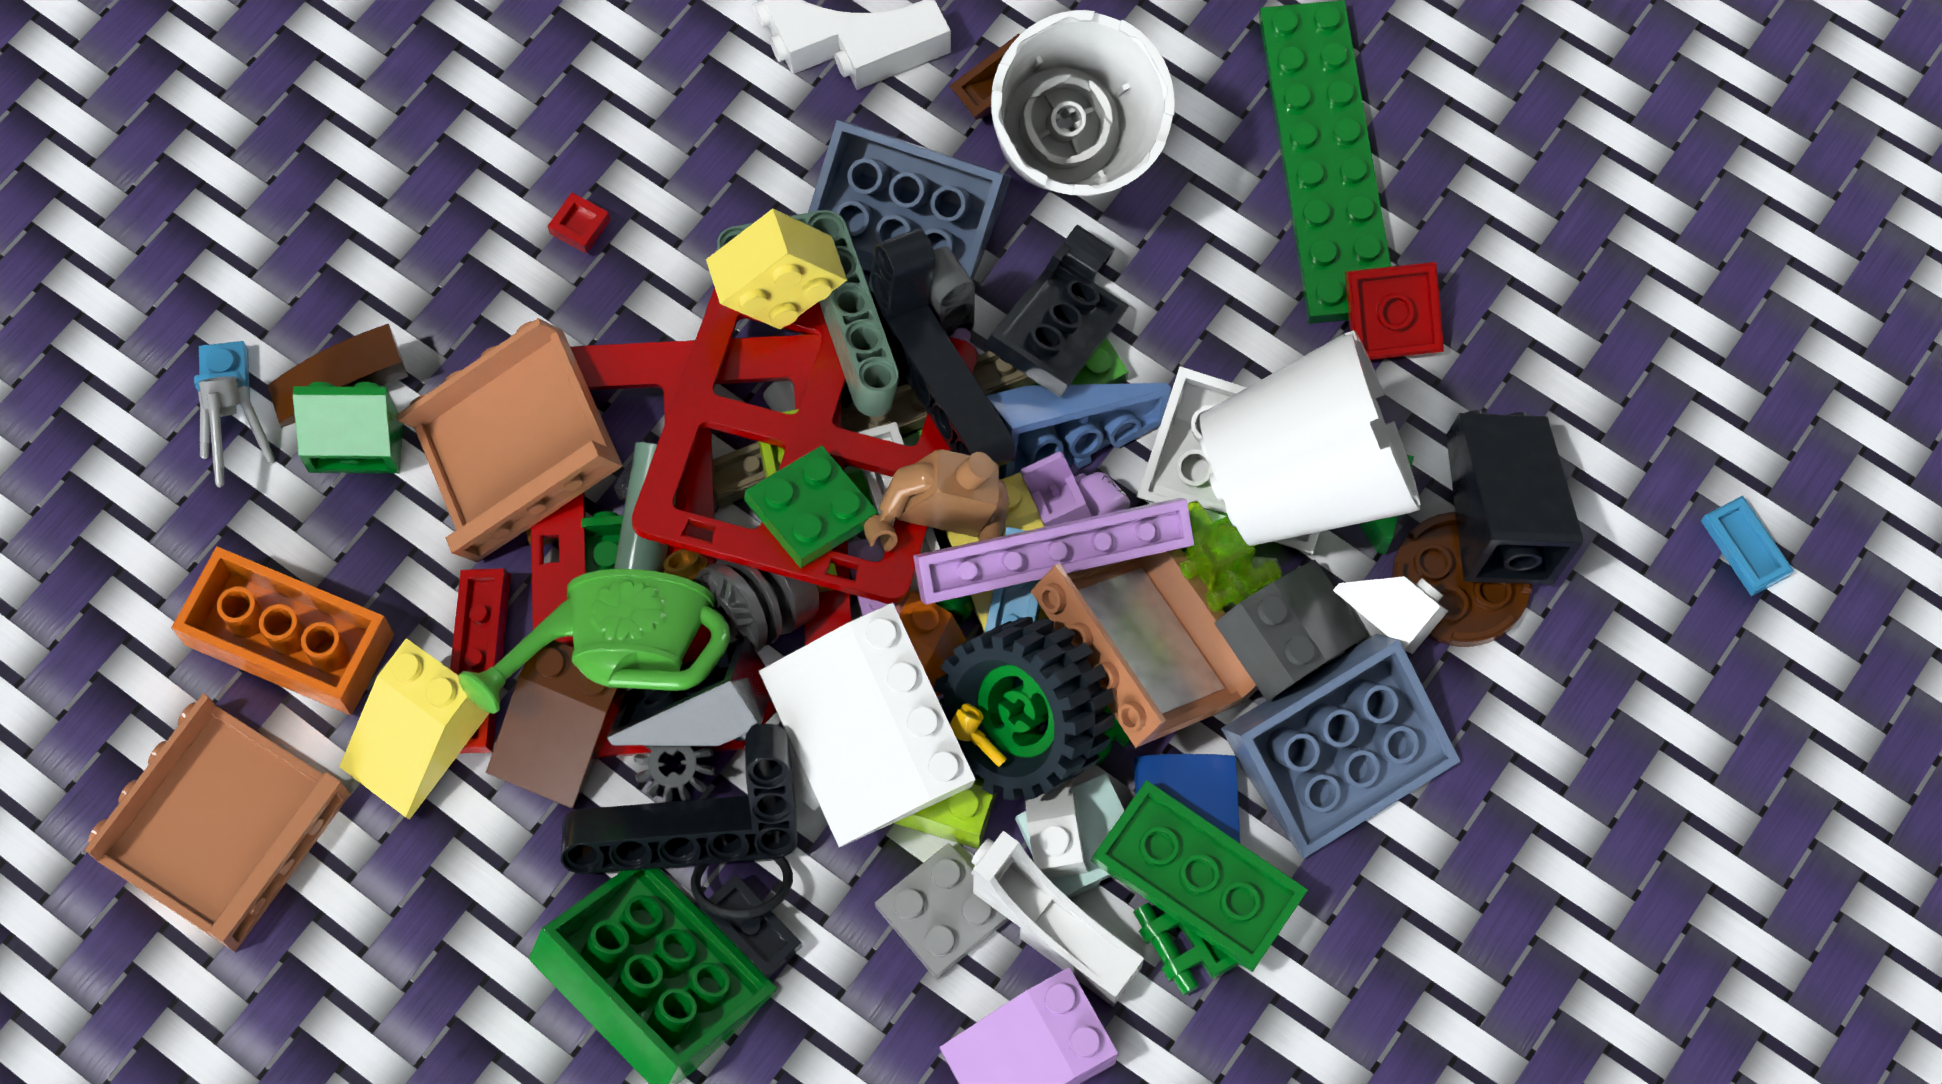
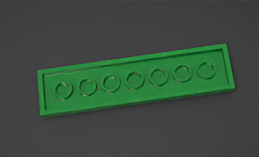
M1345 0L1260 7L1258 17L1308 324L1349 320L1345 271L1389 267L1391 262Z

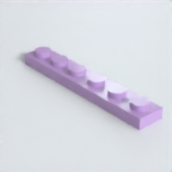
M1176 498L913 555L921 602L931 604L1039 580L1054 565L1059 563L1066 573L1193 546L1194 540L1187 499Z

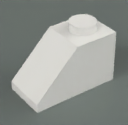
M1405 576L1339 583L1333 590L1388 637L1399 639L1404 650L1411 654L1416 651L1448 612L1447 609L1438 603L1444 595L1423 578L1417 584Z
M1072 779L1046 794L1044 793L1037 798L1025 800L1027 826L1034 864L1048 879L1088 873Z

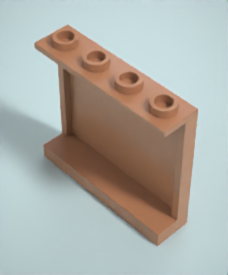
M539 318L520 326L510 338L497 346L485 350L479 359L463 370L450 374L444 383L428 394L418 396L410 403L409 407L396 415L398 422L415 429L456 531L445 537L451 553L475 562H479L623 467L563 330Z
M203 693L196 703L189 704L183 710L178 719V727L169 739L162 741L154 748L148 759L149 765L137 780H132L125 786L119 796L118 806L108 819L101 820L93 828L88 838L89 844L84 851L98 863L233 952H236L351 794L340 780L327 772L324 774L320 773L217 707Z

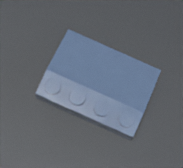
M836 120L808 213L829 210L836 212L843 218L861 268L871 272L875 244L920 228L927 234L934 250L940 247H949L973 281L999 217L1011 176L871 129Z
M1375 634L1304 677L1268 702L1266 700L1221 728L1241 768L1302 858L1311 855L1461 762L1400 640L1380 634Z

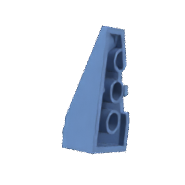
M1168 383L1070 385L1060 398L1050 390L1036 385L1023 386L987 395L990 403L1012 436L1016 449L1015 460L999 467V479L1001 480L1019 473L1023 468L1057 452L1063 453L1069 466L1075 464L1080 469L1092 462L1090 455L1111 444L1114 447L1120 448L1161 425L1170 397L1171 387Z

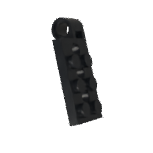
M1077 224L1064 243L1054 253L1045 270L992 332L984 347L997 355L1002 361L1012 365L1035 380L1040 386L1061 398L1129 307L1128 304L1094 283L1096 274L1101 266L1105 267L1115 249ZM1075 295L1083 298L1085 301L1078 299ZM1056 317L1064 319L1068 324L1061 322ZM1038 339L1045 341V342L1048 343L1051 347H1048V346L1042 344L1041 342L1038 341Z

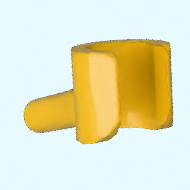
M963 704L950 722L955 737L962 741H971L974 745H977L999 767L1007 758L985 737V734L978 730L984 718L982 712L970 704Z

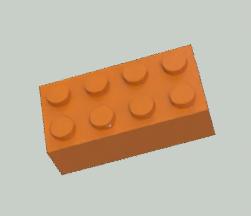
M218 546L213 551L171 627L184 645L350 716L353 715L395 635L385 616Z

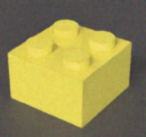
M773 208L706 259L721 305L780 330L795 322L798 316L817 302L826 299L832 291L847 281L832 236Z

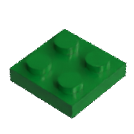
M822 445L745 490L744 501L800 568L863 531L865 522L870 517L878 515V511Z

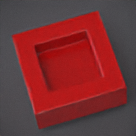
M571 192L547 227L550 235L587 254L611 219L608 211Z

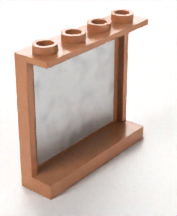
M1181 548L1071 573H1066L1059 563L1054 565L1031 590V593L1049 620L1054 621L1056 630L1067 627L1075 633L1071 642L1075 647L1086 643L1094 653L1087 658L1091 667L1094 668L1102 664L1107 676L1098 680L1101 690L1111 688L1114 699L1107 706L1115 714L1116 720L1135 748L1240 705L1258 690V687L1214 624L1226 613Z

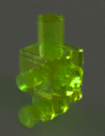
M1199 501L1188 503L1194 545L1187 547L1185 555L1188 560L1180 563V570L1188 580L1198 575L1201 577L1209 589L1205 593L1206 601L1214 612L1221 611L1224 606L1231 602L1235 605L1239 604L1247 598V593L1253 595L1263 589L1264 585L1281 578L1280 569L1272 559L1265 561L1262 566L1254 569L1251 563L1256 551L1254 547L1257 545L1249 546L1240 535L1237 527L1232 525L1228 516L1214 522Z

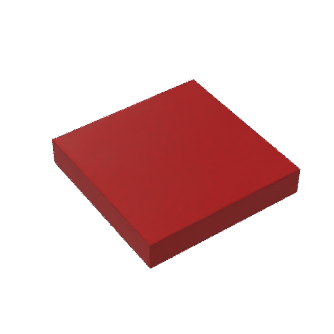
M1436 262L1345 271L1350 331L1354 330L1357 333L1370 360L1444 352Z

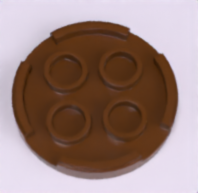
M1447 512L1430 517L1411 530L1401 544L1392 567V578L1405 576L1415 584L1423 578L1444 595L1438 603L1447 609L1448 612L1427 637L1450 646H1479L1502 637L1521 618L1532 591V584L1464 582L1455 512Z

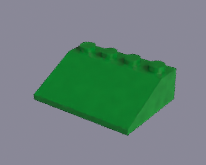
M658 868L622 870L542 927L528 958L649 1084H679L710 1057L778 989L769 979L766 980L724 934Z

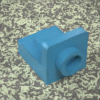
M237 341L199 346L200 375L194 376V386L197 391H200V380L236 376L237 386H248L250 397L248 347L245 342Z

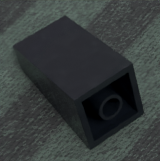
M1480 410L1459 413L1446 434L1464 582L1554 584L1582 546L1583 536L1548 416H1531L1525 412H1516L1509 415L1487 414Z

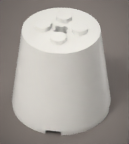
M1089 10L1067 11L1049 16L1038 21L1020 34L1006 51L998 66L991 94V113L1002 153L1013 170L1027 182L1039 188L1076 196L1108 193L1129 184L1143 174L1162 152L1175 110L1172 79L1163 57L1153 43L1130 23ZM1058 114L1063 119L1072 118L1074 124L1069 128L1071 132L1066 128L1060 129L1057 126L1056 122L1060 118Z
M1354 330L1342 334L1200 414V427L1203 436L1200 439V444L1205 458L1213 470V473L1209 475L1212 489L1218 501L1224 500L1232 525L1237 527L1240 535L1249 546L1420 510L1419 505L1421 503L1417 486L1396 423L1392 421L1386 424L1376 400V398L1384 396V392L1368 354Z

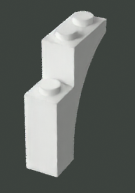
M758 0V2L753 3L754 13L762 28L768 26L773 37H770V44L775 57L779 62L786 61L792 75L835 58L841 75L844 78L850 76L856 90H859L951 53V30L935 0H922L902 8L873 13L835 11L819 7L804 0Z
M1002 831L995 842L989 838L985 840L971 861L975 865L971 872V875H973V893L1019 926V938L1062 970L1070 967L1077 981L1114 1007L1141 970L1144 958L1099 925L1062 893L1034 864L1016 839Z

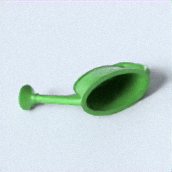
M640 569L598 570L573 578L567 584L568 599L562 602L494 667H490L487 671L480 673L463 671L458 677L462 690L467 697L480 709L495 714L500 709L499 693L505 684V680L553 640L560 637L573 636L574 651L572 653V662L589 680L609 688L668 691L688 690L702 683L725 654L730 643V627L723 615L713 609L716 602L713 593L703 585L673 574ZM701 625H704L711 632L709 643L689 669L680 671L683 663L682 660Z

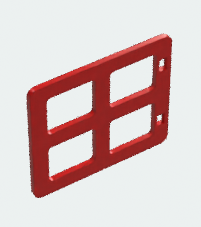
M714 287L632 514L634 532L647 540L878 602L896 604L903 601L909 593L915 573L913 555L920 554L928 529L927 526L895 520L893 528L898 538L897 544L892 550L885 551L883 559L878 562L830 550L800 568L763 522H761L759 527L749 529L678 510L673 506L698 432L703 428H711L781 447L784 450V455L779 470L821 445L838 463L891 477L901 467L915 464L935 450L951 451L928 413L919 442L915 446H906L838 428L833 424L846 379L819 302L798 316L795 322L783 327L784 329L807 335L817 334L822 340L799 410L795 414H786L716 395L713 390L737 322L741 319L761 321L721 305ZM949 337L973 374L977 361L976 349L967 341ZM688 525L713 531L712 542L685 535ZM830 563L857 570L855 580L827 573Z

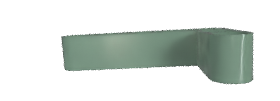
M829 210L790 216L833 238L847 281L832 291L826 299L819 301L854 405L864 415L870 417L883 416L893 408L899 377L898 369L846 223L840 215ZM753 223L725 229L718 237L717 251Z

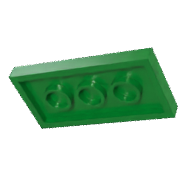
M1147 780L1091 859V862L1251 972L1255 970L1308 891V889Z

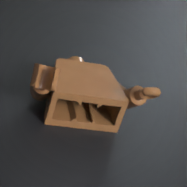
M942 449L935 450L915 464L901 467L893 475L879 505V509L882 511L881 515L870 517L864 524V532L870 546L872 547L879 536H881L880 541L885 551H890L896 546L898 538L892 526L894 519L973 537L979 534V541L1003 536L1010 503L1004 481L999 479V466L987 454L982 452H975L969 456Z

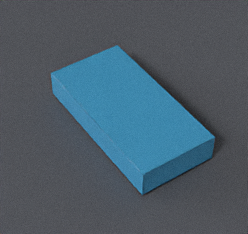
M1743 495L1704 515L1701 523L1751 597L1790 577L1794 572Z

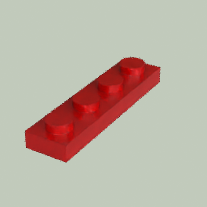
M504 568L460 571L450 670L457 675H460L463 671L476 673L487 671L503 659L511 574ZM497 712L495 714L489 713L459 754L493 753Z

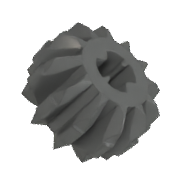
M645 746L652 750L650 756L636 754L634 756V762L648 765L649 769L635 775L636 781L642 783L654 779L646 791V795L650 798L657 796L665 787L663 802H674L676 790L679 791L682 801L692 800L689 786L693 785L702 793L708 790L706 784L697 779L699 774L715 775L716 769L714 767L701 765L700 761L714 755L711 747L695 751L698 746ZM683 753L686 760L681 761V764L686 766V769L681 775L672 772L667 777L664 773V769L669 768L664 764L666 757L671 755L677 758Z

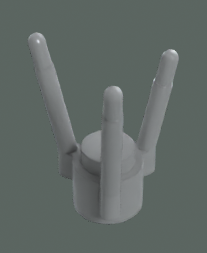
M236 376L200 380V391H198L200 402V457L202 459L209 457L211 430L213 470L216 486L221 488L225 484L220 417L237 414L236 405L238 404L241 405L266 461L273 463L275 457L250 402L248 386L238 387Z

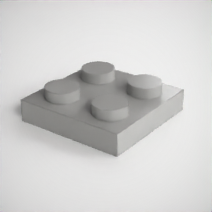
M947 843L875 902L877 910L936 980L1009 921L1007 917L973 893L972 869L950 843Z

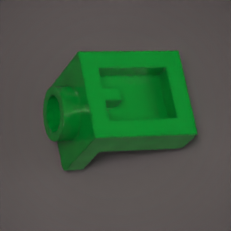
M604 511L595 513L589 518H582L581 528L584 527L586 531L587 573L614 569L623 515Z

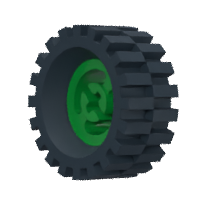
M1021 617L1013 622L1008 621L959 645L953 650L955 654L946 658L940 667L947 674L937 678L934 686V691L943 694V698L939 699V703L949 724L963 704H970L982 712L984 718L978 730L985 734V737L1007 758L1005 762L998 767L971 741L959 739L957 741L975 779L980 777L985 779L982 790L993 795L1003 789V799L1016 800L1024 795L1025 800H1029L1048 793L1093 766L1100 759L1098 753L1107 748L1111 739L1103 732L1114 726L1115 714L1104 712V706L1112 703L1114 699L1111 688L1101 690L1098 680L1107 676L1102 664L1092 668L1087 660L1094 653L1086 643L1075 647L1071 643L1075 636L1074 632L1067 627L1053 632L1054 621L1045 618L1034 623L1032 617ZM1015 677H1019L1023 684L1012 689ZM1048 720L1046 732L1039 731L1037 725Z

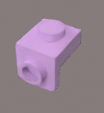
M1062 452L1052 454L1021 470V475L1031 493L1045 527L1092 516Z

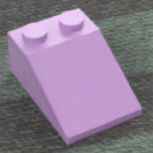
M1070 967L1024 991L939 1047L958 1084H1080L1115 1065L1118 1057L1116 1048Z

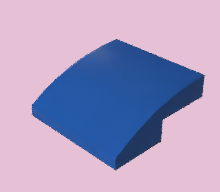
M1160 754L1137 756L1134 758L1135 795L1147 780L1240 843L1236 756L1218 754Z

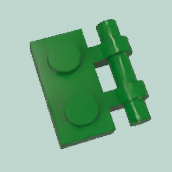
M1146 903L1133 911L1142 927L1139 933L1146 944L1152 943L1164 963V966L1161 968L1169 982L1174 980L1183 996L1199 987L1190 971L1202 963L1211 980L1240 964L1167 913L1158 917L1150 903ZM1178 926L1192 949L1180 955L1168 935L1169 931Z

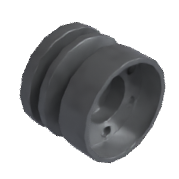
M719 559L716 564L709 565L700 570L695 578L696 583L703 585L713 593L716 599L713 609L723 615L729 625L730 643L747 636L756 652L761 651L764 646L776 642L780 635L791 633L811 621L819 611L817 585Z

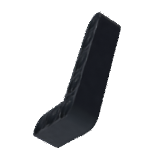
M917 228L875 244L869 290L894 361L952 452L969 456L975 452L985 453L999 467L1014 461L1016 449L1012 436L928 306L935 268V254L927 234L922 229Z
M761 724L753 727L746 734L745 770L748 796L587 808L570 812L562 822L560 859L562 865L574 873L590 874L773 859L791 854L797 847L798 837L796 800L787 732L775 724Z

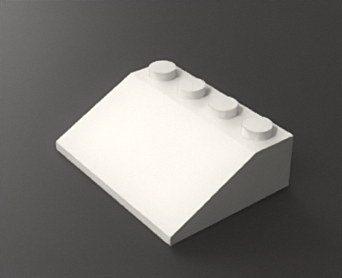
M1181 366L1179 367L1137 498L1152 503L1184 498L1187 499L1190 515L1238 530L1236 526L1232 525L1229 517L1206 510L1211 509L1227 513L1224 500H1217L1210 483L1209 475L1213 473L1211 465L1208 464L1200 444V439L1203 438L1200 427V414L1247 387ZM1320 532L1273 542L1313 554Z
M893 603L848 622L759 670L762 681L839 848L967 790L975 782L976 779Z

